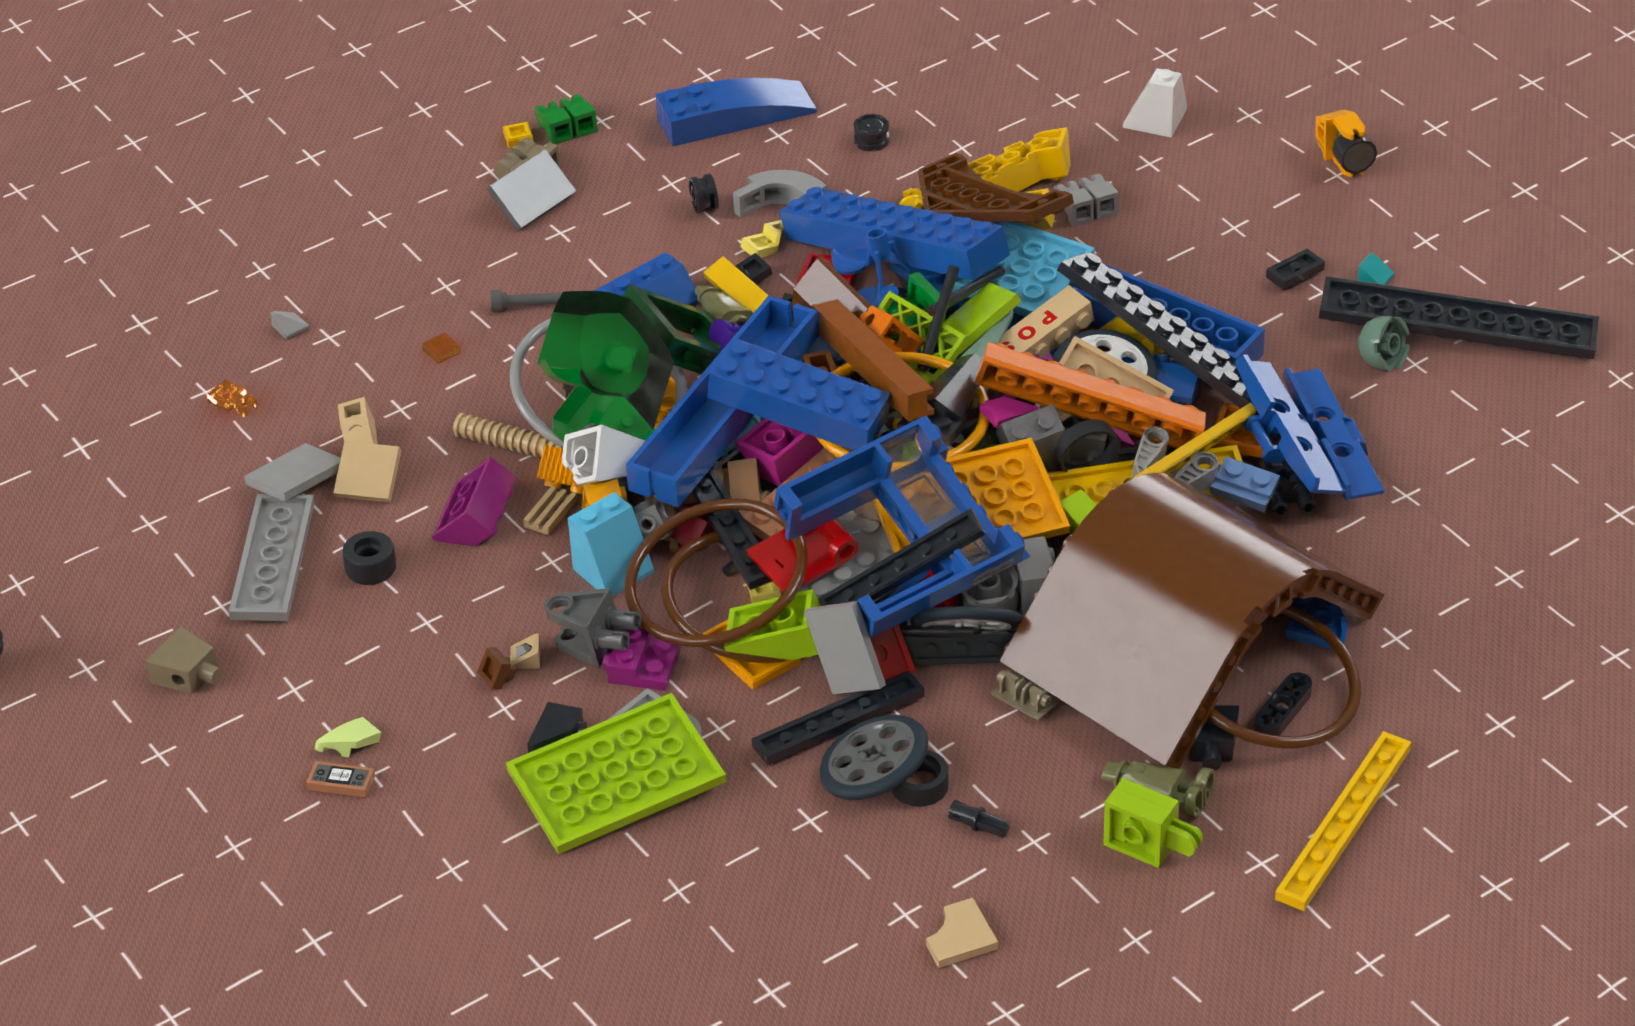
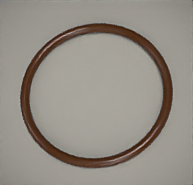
M720 499L687 508L657 526L635 551L627 568L624 583L625 600L629 611L640 612V626L647 633L674 645L709 647L744 638L765 627L778 617L798 593L808 564L807 546L803 535L792 540L796 552L793 576L784 593L769 609L750 622L728 631L708 635L675 633L660 627L650 620L641 609L636 594V581L641 564L649 551L661 538L674 528L693 518L727 510H744L765 515L778 522L785 530L787 525L786 520H782L779 511L777 512L775 507L755 500Z
M715 531L692 540L678 550L667 564L663 574L661 593L665 609L676 627L686 635L704 634L694 628L679 611L673 595L674 578L681 564L689 556L708 545L721 542ZM753 533L756 540H763ZM724 644L703 647L723 657L744 662L776 663L787 661L786 659L726 652Z
M1290 605L1279 614L1300 622L1318 634L1334 650L1345 668L1349 684V696L1342 714L1328 727L1315 733L1301 736H1276L1257 732L1233 722L1214 708L1208 717V720L1233 736L1254 744L1282 749L1310 747L1337 736L1354 718L1361 698L1360 675L1350 652L1343 642L1321 621Z

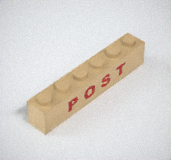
M1068 285L1007 330L1000 343L1017 352H1029L1033 355L1038 353L1040 358L1059 347L1067 338L1075 335L1094 321L1091 302ZM984 387L988 398L996 394L994 389ZM976 396L970 409L979 407Z

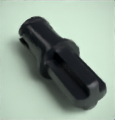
M954 800L950 805L948 818L972 827L973 831L981 829L1004 838L1010 829V823L1007 820L986 813V809L983 807L978 809L958 800Z

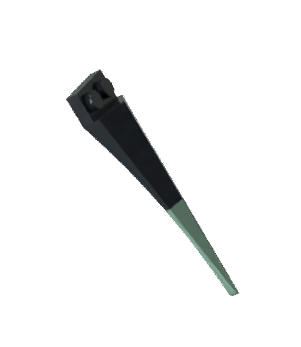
M1013 310L990 328L930 385L933 388V394L927 395V403L934 408V414L927 417L932 424H936L942 433V441L948 446L962 432L980 385L975 384L974 381L988 342L992 344L1000 343L1013 319ZM903 416L902 419L897 423V429L917 419L908 421ZM914 429L901 435L913 437Z

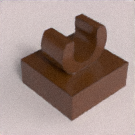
M497 647L486 648L477 673L491 689H502L505 679H513L518 668L511 666L510 659L505 657Z

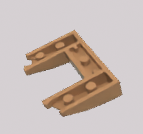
M756 458L728 461V468L715 470L731 498L762 501L760 470ZM691 492L681 505L698 502ZM655 495L651 498L644 496L645 501L649 500L651 504L658 501ZM659 501L661 506L665 505L671 517L677 514L676 506ZM739 510L742 516H744L745 514H747V513L749 512V511ZM670 536L662 539L670 542V551L678 552L679 542Z

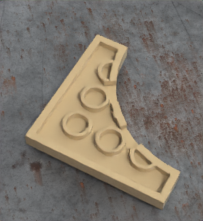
M1076 336L1073 337L1059 362L1063 367L1072 370H1084L1091 376L1100 379H1112L1119 385L1128 388L1136 387L1143 390L1144 393L1155 397L1164 396L1170 398L1174 391ZM1037 403L1035 404V406H1037L1039 409L1046 407ZM1056 410L1062 425L1074 417V415Z

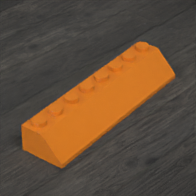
M987 343L974 381L975 384L1043 406L1053 404L1058 411L1086 420L1105 421L1114 429L1138 437H1142L1145 429L1148 427H1161L1169 434L1168 446L1175 449L1180 448L1199 436L1205 429L1206 413L1199 411L1192 405H1180L1171 402L1169 398L1164 396L1155 397L1144 393L1139 388H1128L1119 385L1112 379H1100L1091 376L1084 370H1072L1063 367L1061 363L1056 361L1038 359L1029 352L1011 350L1001 343ZM1150 439L1151 441L1162 443L1160 439Z

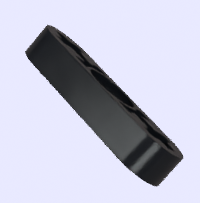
M1300 672L1289 674L1257 713L1255 731L1280 736L1311 697L1312 679ZM1285 702L1290 704L1291 707L1282 709L1277 707L1276 704Z

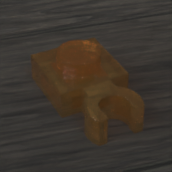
M226 379L207 393L208 402L226 412L235 408L240 416L246 417L248 416L247 407L258 408L257 400L254 396L247 395L246 389Z

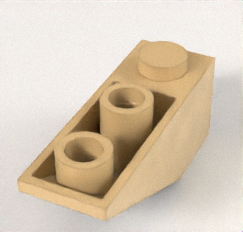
M365 397L338 404L344 441L378 444L375 420Z

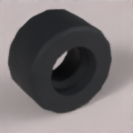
M364 531L353 535L345 542L342 553L344 568L351 580L359 584L372 585L383 582L393 575L396 570V555L394 543L389 536L377 531Z

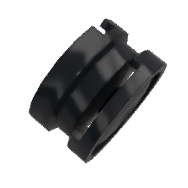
M866 114L855 120L853 124L855 133L854 144H857L859 149L870 152V148H876L878 151L888 146L889 122L885 117L878 114Z
M709 173L703 175V178H689V193L693 199L692 205L695 212L698 214L708 208L710 210L718 209V192L712 175Z

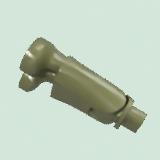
M697 286L694 290L703 310L709 312L715 320L723 319L743 326L753 314L750 309L718 287Z
M1122 760L1120 763L1109 761L1103 769L1101 779L1112 782L1113 787H1116L1122 778L1139 783L1144 787L1179 800L1180 809L1190 816L1199 817L1202 813L1203 805H1207L1210 800L1215 782V771L1205 767L1198 772L1195 780H1187V771L1183 769L1138 761H1131L1129 764L1127 760Z

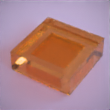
M445 332L422 343L423 351L437 364L461 353L460 345Z

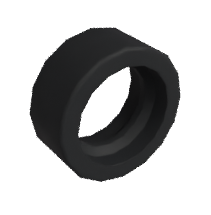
M927 750L925 759L916 771H926L934 774L937 778L926 784H912L905 781L892 789L894 797L904 804L918 807L932 805L941 800L948 791L949 772L945 759L937 752Z

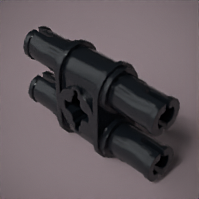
M1254 457L1253 464L1255 467L1280 475L1279 483L1268 503L1274 517H1285L1289 512L1287 503L1292 502L1298 503L1303 515L1309 516L1316 512L1317 503L1313 496L1314 493L1308 490L1286 460H1283L1281 466H1273L1271 462H1265L1261 457Z

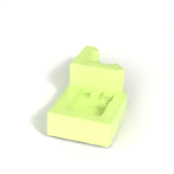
M364 717L357 718L336 727L316 741L315 750L323 752L327 749H335L341 753L342 757L349 758L351 748L356 749L379 743L381 731Z

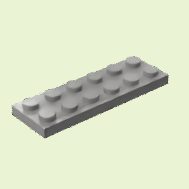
M257 494L229 608L230 620H289L315 504L313 495H297L284 502L268 494Z

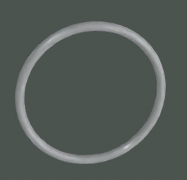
M550 318L529 331L516 348L510 365V387L515 403L527 422L546 439L563 448L564 442L553 434V429L546 425L532 410L521 385V367L525 355L533 343L547 332ZM673 365L671 372L676 387L675 407L687 393L683 369Z

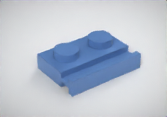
M1225 456L1215 481L1211 485L1210 494L1265 512L1266 506L1279 483L1280 475Z

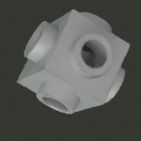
M646 500L633 507L643 539L657 526L671 517L665 505L661 506L659 501L651 504L649 500ZM671 530L669 533H667V534H666L663 538H661L660 540H662V539H664V538L670 536V535L672 534L673 530Z

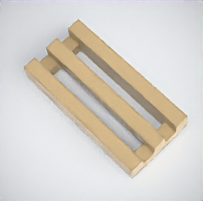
M556 486L550 487L523 519L524 527L550 535L577 502V493L571 492L567 495V490L561 489L558 492ZM561 501H563V503L559 506V508H558V509L555 511V513H554V510L556 509V507L560 504ZM548 518L549 520L545 523V525L541 526Z

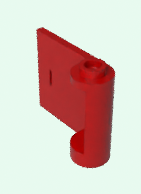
M836 519L803 534L807 546L808 564L800 588L845 564L856 555L859 548L858 542ZM785 529L746 550L747 555L783 593L793 576L796 563L795 546L792 540L787 542Z

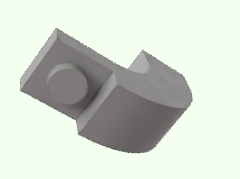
M770 170L747 177L748 185L733 192L734 213L741 218L767 205H788L790 201L806 194L808 189L821 187V189L827 190V185L819 179L799 171Z

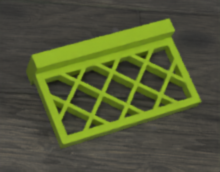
M889 291L878 308L887 313L893 301L897 302L899 312L892 314V316L898 320L900 319V322L906 325V317L917 314L918 324L908 328L913 332L919 331V336L924 339L920 346L922 353L926 341L925 328L930 327L933 317ZM943 322L937 340L939 352L933 354V356L954 363L969 338ZM896 332L893 333L889 338L895 339L900 337V335ZM954 336L958 338L952 348L945 350V339ZM907 363L929 385L945 372L937 369L933 375L929 373V368L928 372H922L917 369L918 364Z

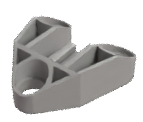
M1158 426L1145 429L1134 460L1131 479L1165 456L1169 440V434L1165 429ZM1157 438L1160 439L1162 443L1155 444L1150 442L1149 440ZM1199 452L1180 471L1177 469L1169 475L1204 492L1215 481L1219 460L1210 452ZM1209 464L1212 466V468L1203 469L1198 465Z

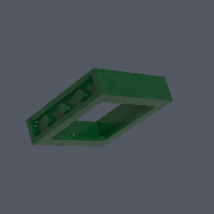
M631 284L628 286L623 296L632 299L651 321L667 346L674 365L702 375L721 352L720 347L722 345L713 342L709 337V329L715 319L707 311ZM676 330L693 335L697 341L683 337Z

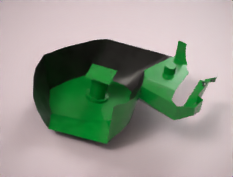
M603 291L562 292L553 310L537 365L553 381L574 387L552 418L553 434L564 442L566 434L581 431L589 423L598 426L604 425L642 440L647 439L654 432L674 362L667 346L651 321L632 299Z

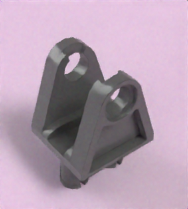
M610 589L556 594L548 598L544 604L547 618L562 626L560 628L561 631L554 638L557 649L596 667H600L605 653L610 649L627 650L626 647L629 646L630 642L629 633L620 631L621 628L637 631L641 625L640 612L617 610ZM561 606H566V608L561 611H552L554 607L558 608ZM576 635L570 640H562L567 636Z

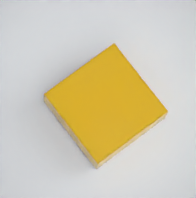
M528 122L503 127V134L509 148L516 146L523 138L533 141V135Z

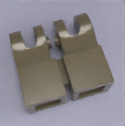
M523 138L494 165V173L501 179L545 149L558 167H560L558 145L548 143L546 146H541L528 138Z

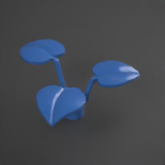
M874 228L865 234L868 249L842 250L833 248L832 264L835 271L839 274H856L863 271L866 266H871L874 262L876 263L878 286L866 287L857 292L871 306L873 305L877 308L889 291L899 296L897 286H883L881 261L889 257L891 250L907 273L919 272L925 279L943 275L937 272L910 267L895 247V242L889 241L885 228Z

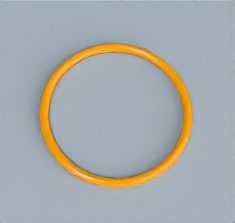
M895 352L906 363L926 365L946 371L953 364L951 361L933 355L916 352ZM846 363L831 373L845 377L856 372V370L849 363ZM981 385L976 393L979 410L983 402L989 401L988 395ZM981 411L974 431L964 442L949 450L947 457L968 453L983 438L990 421ZM816 437L822 446L837 458L851 452L840 445ZM918 460L893 462L891 471L908 467Z

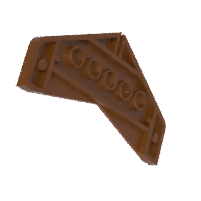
M958 153L951 154L918 170L924 209L937 213L951 214L952 216L962 218L967 217L981 222H1027V224H1037L1044 217L1050 214L1061 213L1066 207L1074 204L1072 193L1066 191L1052 190L1046 194L1017 192L985 181L968 166L967 159Z

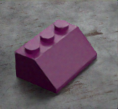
M490 457L456 481L432 535V539L437 542L476 546L483 540H490L497 532L496 524L505 513L504 505L513 494L512 486L516 477Z

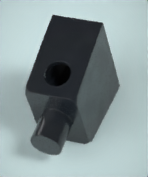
M1215 705L1214 709L1238 724L1239 705ZM1207 719L1187 754L1188 760L1191 762H1203L1204 768L1214 769V771L1218 770L1222 762L1233 760L1236 736L1222 730Z

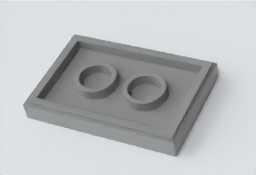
M305 443L245 475V485L286 502L337 474L341 458Z
M857 601L811 607L804 611L832 694L881 689L886 685Z

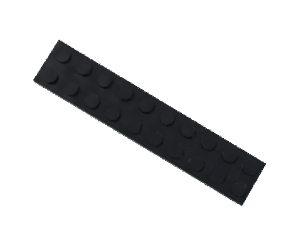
M1087 252L1060 263L1057 269L1058 272L1240 409L1250 402L1252 403L1236 364L1230 359L1228 353L1221 349H1216L1208 343V339L1204 335L1192 331L1186 326L1187 324L1184 320L1172 316L1161 303L1151 300L1144 295V291L1140 287L1128 283L1123 279L1120 272L1104 265L1097 255Z
M1328 276L1325 278L1319 319L1356 325H1365L1368 321L1378 316L1400 317L1406 322L1409 332L1414 334L1433 335L1441 338L1446 337L1468 342H1480L1594 359L1599 322V316Z

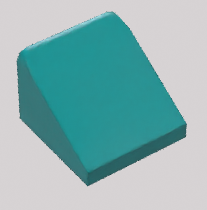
M1370 253L1359 265L1357 281L1386 285L1394 277V272L1374 253Z

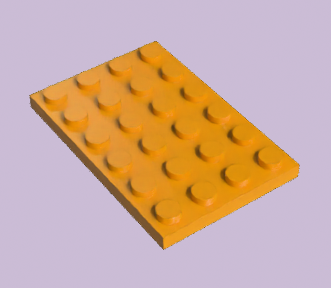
M1032 437L946 458V462L952 465L956 477L961 483H965L968 486L975 502L984 507L988 519L994 527L1001 528L1009 524L1014 532H1018L1023 539L1042 536L1046 539L1070 533L1069 521ZM904 468L897 469V470H893V471H891L890 475H892V474H894V473H896V472H898V471H900V470H902V469H904ZM921 476L898 488L926 526L952 513V508L926 476ZM877 498L874 499L873 503L893 553L911 544ZM977 541L960 550L966 558L985 554Z

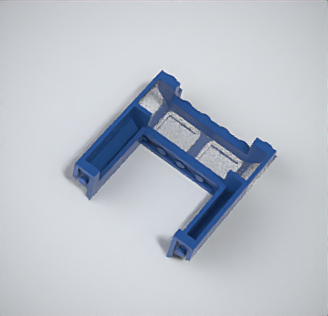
M926 415L776 488L774 505L776 511H779L782 520L787 522L785 531L787 542L876 498L910 543L970 508L975 512L986 535L961 550H955L952 555L930 567L929 569L934 576L878 604H875L868 594L858 599V605L871 638L1031 557L1025 549L1022 536L1018 532H1014L1009 524L1001 528L994 527L988 519L984 507L975 502L968 486L965 483H961L956 477L952 465L946 462L948 447L942 441V433L936 424H932Z

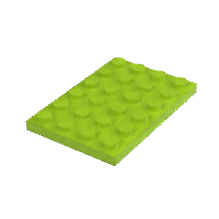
M672 693L506 762L508 773L558 854L727 782L725 772Z

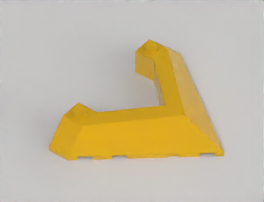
M1068 128L1039 132L1034 135L1033 140L1026 144L1023 141H1018L1003 148V154L996 157L988 154L968 163V166L983 180L1017 192L1043 179L1060 180L1068 176L1071 166ZM921 187L903 191L904 197L917 195L923 202ZM1049 189L1028 191L1026 193L1046 194L1049 192ZM1050 214L1037 224L1019 223L1047 231L1049 228H1052L1055 215Z

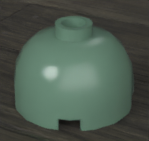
M1378 316L1368 321L1361 330L1357 340L1363 361L1378 370L1392 371V368L1396 370L1401 368L1407 358L1410 345L1405 344V335H1409L1406 322L1400 317Z

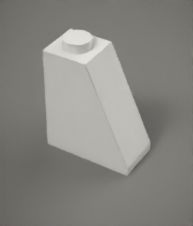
M1157 68L1127 115L1123 128L1172 138L1187 110L1182 74L1168 69Z
M604 425L595 426L565 435L562 463L566 469L572 471L574 481L580 486L615 478L627 477V462L645 441Z

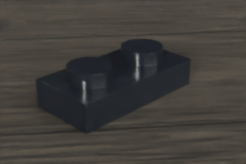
M1307 248L1267 268L1266 278L1282 290H1285L1323 271L1325 261Z

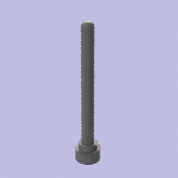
M491 290V311H502V309L513 305L557 304L562 293L507 295V292L502 293L501 290Z

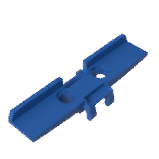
M1241 355L1235 364L1249 397L1259 415H1252L1247 418L1244 427L1247 431L1254 434L1263 450L1261 455L1263 460L1279 464L1286 460L1311 493L1345 494L1346 489L1319 446V440L1305 417L1297 409L1271 363L1251 361L1248 355ZM1269 437L1281 438V440L1275 446L1271 443Z
M1291 368L1285 369L1283 380L1290 397L1299 412L1307 420L1320 442L1319 446L1345 487L1346 493L1342 494L1345 500L1384 494V488L1367 458L1366 443L1354 420L1344 415L1321 369L1293 373ZM1318 417H1326V418H1328L1329 420H1328V421H1321V420H1317L1316 418H1318Z

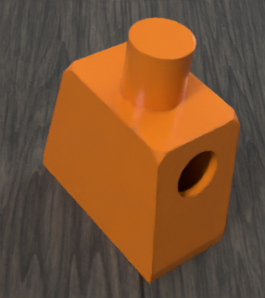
M873 305L859 317L894 352H917L924 342V339L894 316ZM896 332L900 335L897 343L889 338Z

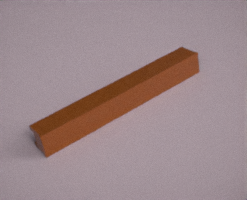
M838 299L812 305V309L818 311L819 336L873 388L890 393V404L908 421H912L925 415L934 414V408L927 403V395L933 394V388Z

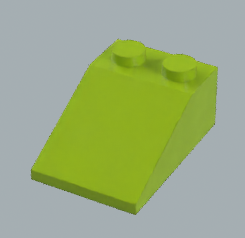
M814 590L798 592L787 608L760 630L739 640L725 643L724 648L726 652L786 660L810 658L818 655L804 615V611L808 608L821 606ZM779 597L730 608L726 631L755 619L769 609Z

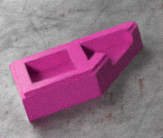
M1005 396L983 402L980 407L982 414L995 428H998L1001 423L1039 409L1037 406Z

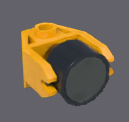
M1344 109L1316 116V140L1322 150L1325 161L1333 159L1342 174L1348 177H1353L1355 173L1363 175L1364 171L1376 160L1377 149L1365 133V125L1357 114Z

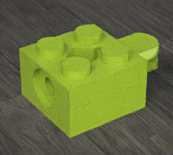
M1122 778L1105 800L1103 845L1157 868L1161 867L1172 850L1188 857L1191 856L1202 843L1203 834L1198 827L1178 819L1179 800L1125 778Z

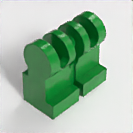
M580 94L571 96V101L567 98L560 99V108H558L554 101L548 103V108L543 105L535 107L537 122L548 134L550 143L559 144L572 140L573 134L579 138L598 132L596 110L587 100L584 101Z

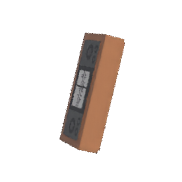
M315 761L306 782L307 790L367 798L375 778L374 768Z

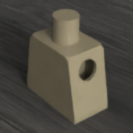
M182 627L177 629L145 661L150 683L186 693L195 692L205 681L217 685L223 675L222 669L217 667L214 648Z

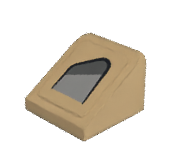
M539 633L533 634L511 646V666H516L517 670L540 668L541 645Z

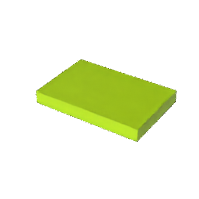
M990 282L944 321L945 324L969 338L960 354L1021 303L1017 293ZM954 336L945 339V347L952 348L958 338Z

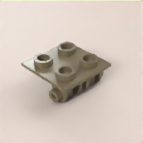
M1001 670L998 673L996 679L999 682V686L991 692L992 696L1037 721H1040L1062 701L1018 672Z

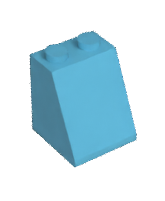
M613 492L568 517L573 570L595 589H610L612 596L624 590L625 576L630 560L644 540L632 506ZM649 553L641 564L636 583L654 573Z

